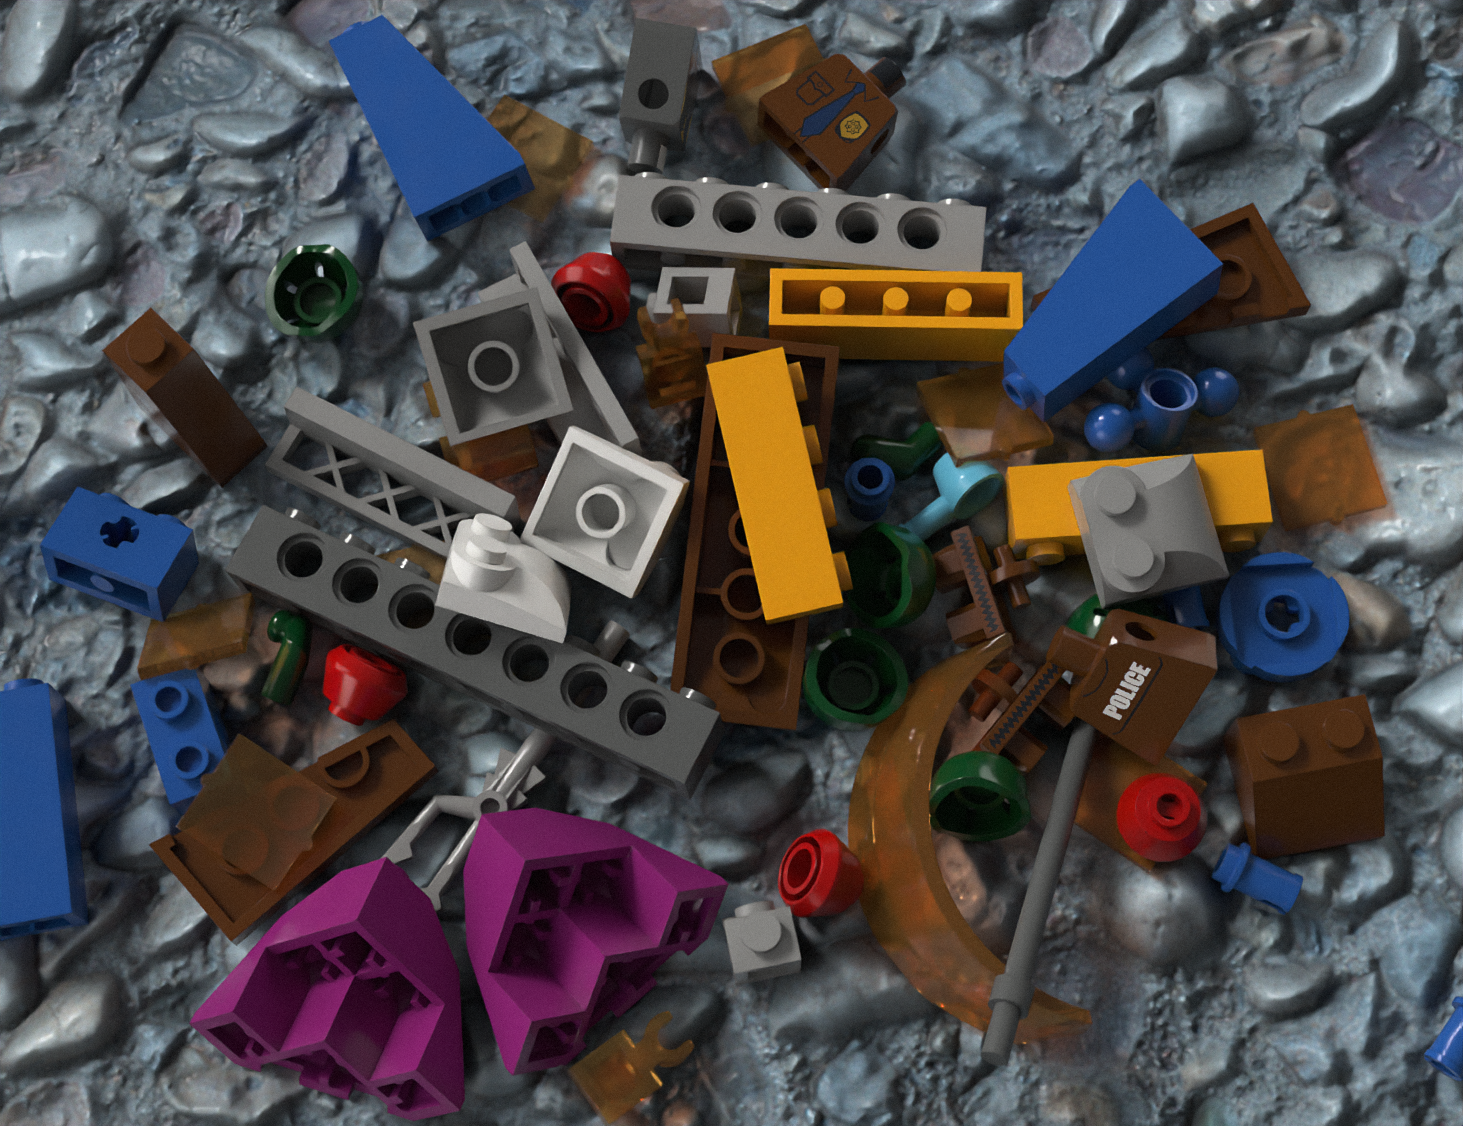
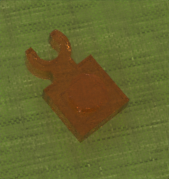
M678 298L670 300L673 314L665 323H653L646 306L640 307L637 312V320L647 343L635 347L646 397L651 410L702 397L706 393L707 373L701 343L696 331L687 333L689 321L684 307Z
M669 1011L659 1013L649 1021L642 1040L636 1045L623 1029L568 1070L567 1074L605 1126H612L663 1087L664 1083L654 1071L656 1067L677 1066L684 1062L695 1045L690 1039L674 1050L665 1049L660 1045L657 1036L658 1032L667 1027L674 1018Z

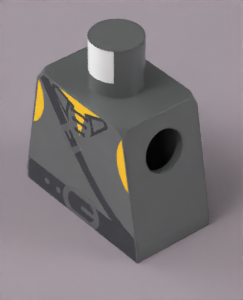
M636 18L619 110V120L625 141L631 143L627 167L634 172L663 174L667 150L676 152L685 150L703 71L699 40L695 27Z

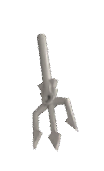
M610 620L593 644L600 651L599 658L611 663L629 638L630 633L620 624ZM594 686L587 687L579 693L575 701L576 706L580 707ZM534 728L517 753L500 748L495 774L487 772L483 790L477 797L435 794L381 857H388L395 865L414 859L411 847L441 812L475 820L430 885L426 888H421L431 899L436 914L443 910L441 903L442 894L467 860L481 814L518 810L529 803L525 795L547 782V778L537 767L558 738Z

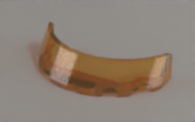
M1011 632L943 659L908 687L906 698L901 707L890 718L876 727L864 750L852 787L847 826L848 848L858 857L864 877L863 889L858 900L878 944L883 947L893 963L905 975L908 983L932 1004H937L959 1020L986 1033L993 1012L988 1006L993 983L997 975L1004 974L1006 965L977 937L961 915L950 895L933 845L929 796L936 750L950 714L964 691L982 669L1003 666L1009 661L1014 647ZM1035 987L1029 1015L1024 1019H1020L1013 1044L1021 1045L1083 1034L1093 1025L1090 1010L1057 999Z

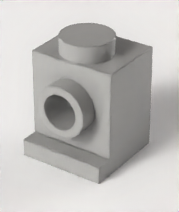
M662 267L657 292L649 293L646 305L648 328L657 330L661 347H711L713 333L739 335L743 307L735 268Z
M774 901L754 902L736 908V916L722 919L736 986L801 972L802 959L790 906L775 908Z

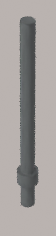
M1077 716L1004 974L995 977L988 1001V1006L993 1012L981 1051V1058L994 1065L1003 1066L1008 1064L1019 1021L1029 1015L1035 993V987L1030 981L1099 734L1098 729Z

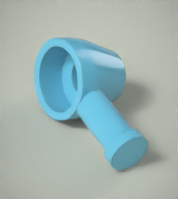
M961 447L952 449L943 455L933 468V476L941 496L904 525L900 523L898 526L907 528L922 541H925L954 517L966 519L987 507L1001 491L1004 484V476L987 460Z

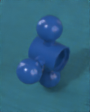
M1145 347L1106 376L1115 387L1122 390L1135 391L1137 397L1133 408L1127 410L1124 406L1112 402L1097 405L1086 416L1084 434L1088 443L1093 448L1104 453L1118 452L1124 449L1131 440L1150 451H1169L1180 443L1192 411L1196 410L1207 417H1220L1229 413L1237 404L1239 386L1234 376L1221 368L1204 369L1193 379L1175 369H1154L1153 356Z

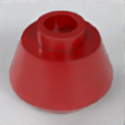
M588 252L561 267L553 276L551 286L574 326L590 332H603L620 327L628 318L630 312L631 279L625 267L614 256L606 253Z
M342 644L330 650L326 656L323 694L331 700L328 710L346 722L363 726L366 719L378 721L408 693L405 673L391 662L370 651L354 645Z
M1151 773L1139 777L1125 789L1117 806V826L1123 840L1135 853L1152 861L1170 862L1187 856L1199 845L1206 831L1207 812L1200 794L1186 780L1173 774Z
M815 829L798 837L786 851L778 874L780 896L785 906H790L791 913L800 918L838 915L844 912L858 900L864 885V877L858 857L833 832L826 829Z

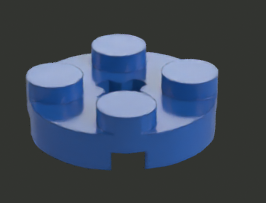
M1267 553L1252 558L1244 564L1237 573L1231 576L1217 602L1215 615L1219 639L1223 648L1230 655L1233 666L1243 674L1256 675L1261 679L1272 682L1304 680L1325 668L1342 645L1349 628L1348 602L1337 581L1332 576L1328 579L1322 571L1312 567L1315 562L1294 553ZM1274 603H1284L1286 613L1297 614L1299 622L1291 624L1288 632L1278 631L1276 626L1269 624L1265 615L1271 614Z

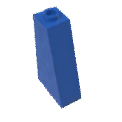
M383 15L370 21L354 23L346 28L341 35L329 40L336 58L427 242L535 190L520 153Z
M1138 179L1129 186L1004 350V379H1002L1004 390L1016 406L1022 410L1030 407L1043 423L1132 356L1218 294L1223 263L1141 179Z
M34 678L10 681L4 685V691H0V941L89 924L66 699L49 683H44L42 680Z

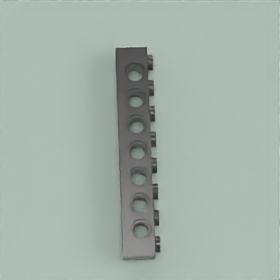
M262 505L225 569L242 592L281 610H288L295 616L302 613L317 627L691 800L725 733L721 714L715 711L717 704L709 697L686 687H682L679 694L656 684L658 677L654 673L636 663L623 661L621 667L605 661L599 658L600 651L595 646L579 637L566 635L563 643H559L436 606L435 603L440 585L430 581V573L421 566L400 557L396 559L394 564L374 555L376 550L370 544L352 534L342 532L338 539L319 530L321 525L315 519L297 509L288 507L283 514ZM315 558L323 559L320 568L313 575L297 577L300 567L306 561ZM369 583L378 584V589L371 599L362 603L351 602L353 594L359 587ZM421 609L435 610L432 620L426 626L419 629L406 627L410 616ZM478 634H486L492 637L489 646L483 652L477 655H465L462 653L464 644L471 637ZM543 660L549 663L547 672L540 679L532 682L518 679L520 670L528 662ZM600 686L607 690L603 702L594 708L584 709L575 705L577 696L587 687ZM655 712L666 717L662 729L653 735L642 736L633 732L636 720L643 714Z

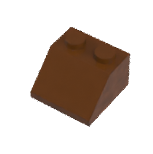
M1365 694L1236 718L1222 737L1252 854L1268 861L1382 839L1385 836L1383 756Z

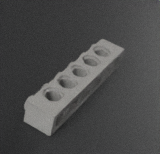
M641 172L635 176H618L610 246L612 256L617 258L625 269L661 272L662 267L735 268L737 279L770 282V268L981 272L986 207L972 206L967 201L960 199H945L938 203L911 201L908 197L895 193L882 194L878 197L850 195L848 192L837 188H824L817 192L789 190L786 186L778 183H761L756 187L729 185L726 181L713 177L699 178L696 181L668 179L666 176L655 172ZM677 215L685 216L691 220L682 227H670L663 223L666 219ZM733 221H743L752 226L749 230L741 233L730 232L724 228ZM802 226L808 228L813 233L805 238H793L787 235L785 231L791 227ZM852 232H865L872 236L873 240L868 243L857 244L848 240L846 236ZM914 237H924L932 241L934 246L928 249H917L909 245L907 241Z

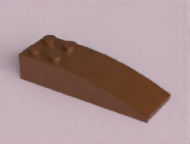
M713 333L709 364L779 347L784 349L787 364L800 362L808 400L796 402L802 427L815 426L823 463L811 465L817 490L825 489L840 347ZM708 375L670 690L679 694L681 688L686 687L709 697L717 704L715 711L721 714L723 722L796 730L810 615L770 625L766 623Z

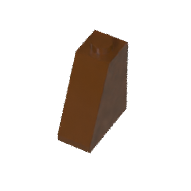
M152 308L148 309L102 350L139 408L221 488L268 447L264 439L195 349Z

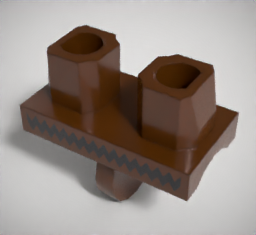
M968 525L950 532L954 544L945 547L933 555L937 573L936 588L939 592L945 594L969 585L974 603L946 613V622L954 643L962 649L990 642L1001 649H1005L1020 643L1003 593H1008L1013 610H1020L1030 606L1031 600L1026 586L1041 576L1037 562L1034 560L1017 562L1011 545L1006 544L993 550L999 567L995 570L982 536H974L971 527Z
M1008 661L997 675L989 670L978 668L970 677V683L980 696L968 709L969 713L980 722H984L995 708L1002 713L971 751H988L1003 756L1013 763L1024 776L1027 775L1048 749L1046 745L1022 726L1033 710L1059 732L1075 716L1070 709V683L1061 677L1066 670L1046 662L1036 670L1017 694L1012 687L1022 676L1023 671L1015 663Z

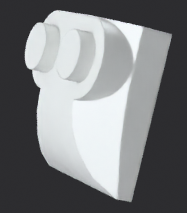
M570 426L520 537V541L632 599L639 594L661 556L685 503L690 481L681 477L675 468L665 462L649 461L578 427Z
M479 513L475 515L474 519L460 521L447 557L435 605L563 643L567 632L572 583L566 571L541 551L522 544L519 537L511 531L512 525L503 518Z

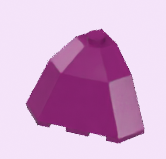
M540 808L481 814L463 869L466 948L505 1068L509 1073L515 1076L567 1065L587 1047L583 1038L591 1027L609 1011H612L617 1018L622 1016L658 984L651 975L677 951L682 950L689 956L709 938L729 884L721 876L610 823Z
M388 857L341 871L283 914L200 1006L189 1023L234 1064L259 1072L262 1071L266 1063L301 1072L299 1085L349 1100L353 1089L381 1099L387 1105V1113L411 1121L460 1111L465 1101L459 969L431 899L409 879L408 874L401 867L395 865Z

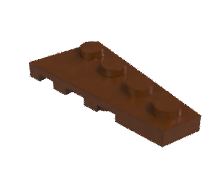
M1254 203L1190 229L1223 263L1218 294L1156 340L1307 314L1311 304ZM1052 288L1033 295L1031 302L1033 311L1036 310Z
M392 719L318 757L316 763L289 777L283 775L261 786L262 791L229 808L224 805L201 817V822L174 836L168 834L150 843L149 846L226 937L237 946L439 771L401 726Z

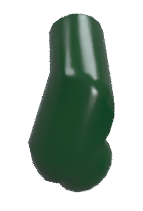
M925 422L904 442L876 437L872 434L861 435L854 441L850 455L853 462L862 458L882 460L890 466L896 481H904L912 477L947 445V441L936 426L930 422Z
M280 610L271 618L267 628V635L270 641L280 643L281 646L261 694L275 702L292 705L309 664L313 625L302 613L295 616L288 610Z

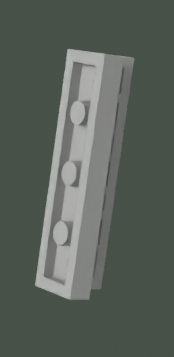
M525 241L509 249L516 274L479 291L478 296L482 303L534 287L538 288L574 409L570 412L546 418L560 446L569 427L575 426L643 457L638 435L527 242Z
M297 386L283 406L290 421V426L265 463L269 473L444 562L447 561L452 545L449 530L457 528L460 521L474 519L475 515L479 513L491 514L508 521L512 525L511 531L513 532L521 520L516 496ZM306 437L326 447L330 464L303 471L289 464L288 461L302 439ZM335 452L348 459L337 462ZM366 468L379 474L384 492L359 499L346 493L341 475ZM334 477L336 487L324 482L323 480ZM389 480L401 485L402 487L391 489ZM420 495L433 501L438 515L437 520L411 526L399 519L395 502ZM388 505L391 515L379 510L377 507ZM442 506L456 514L445 517ZM442 532L445 543L431 535Z

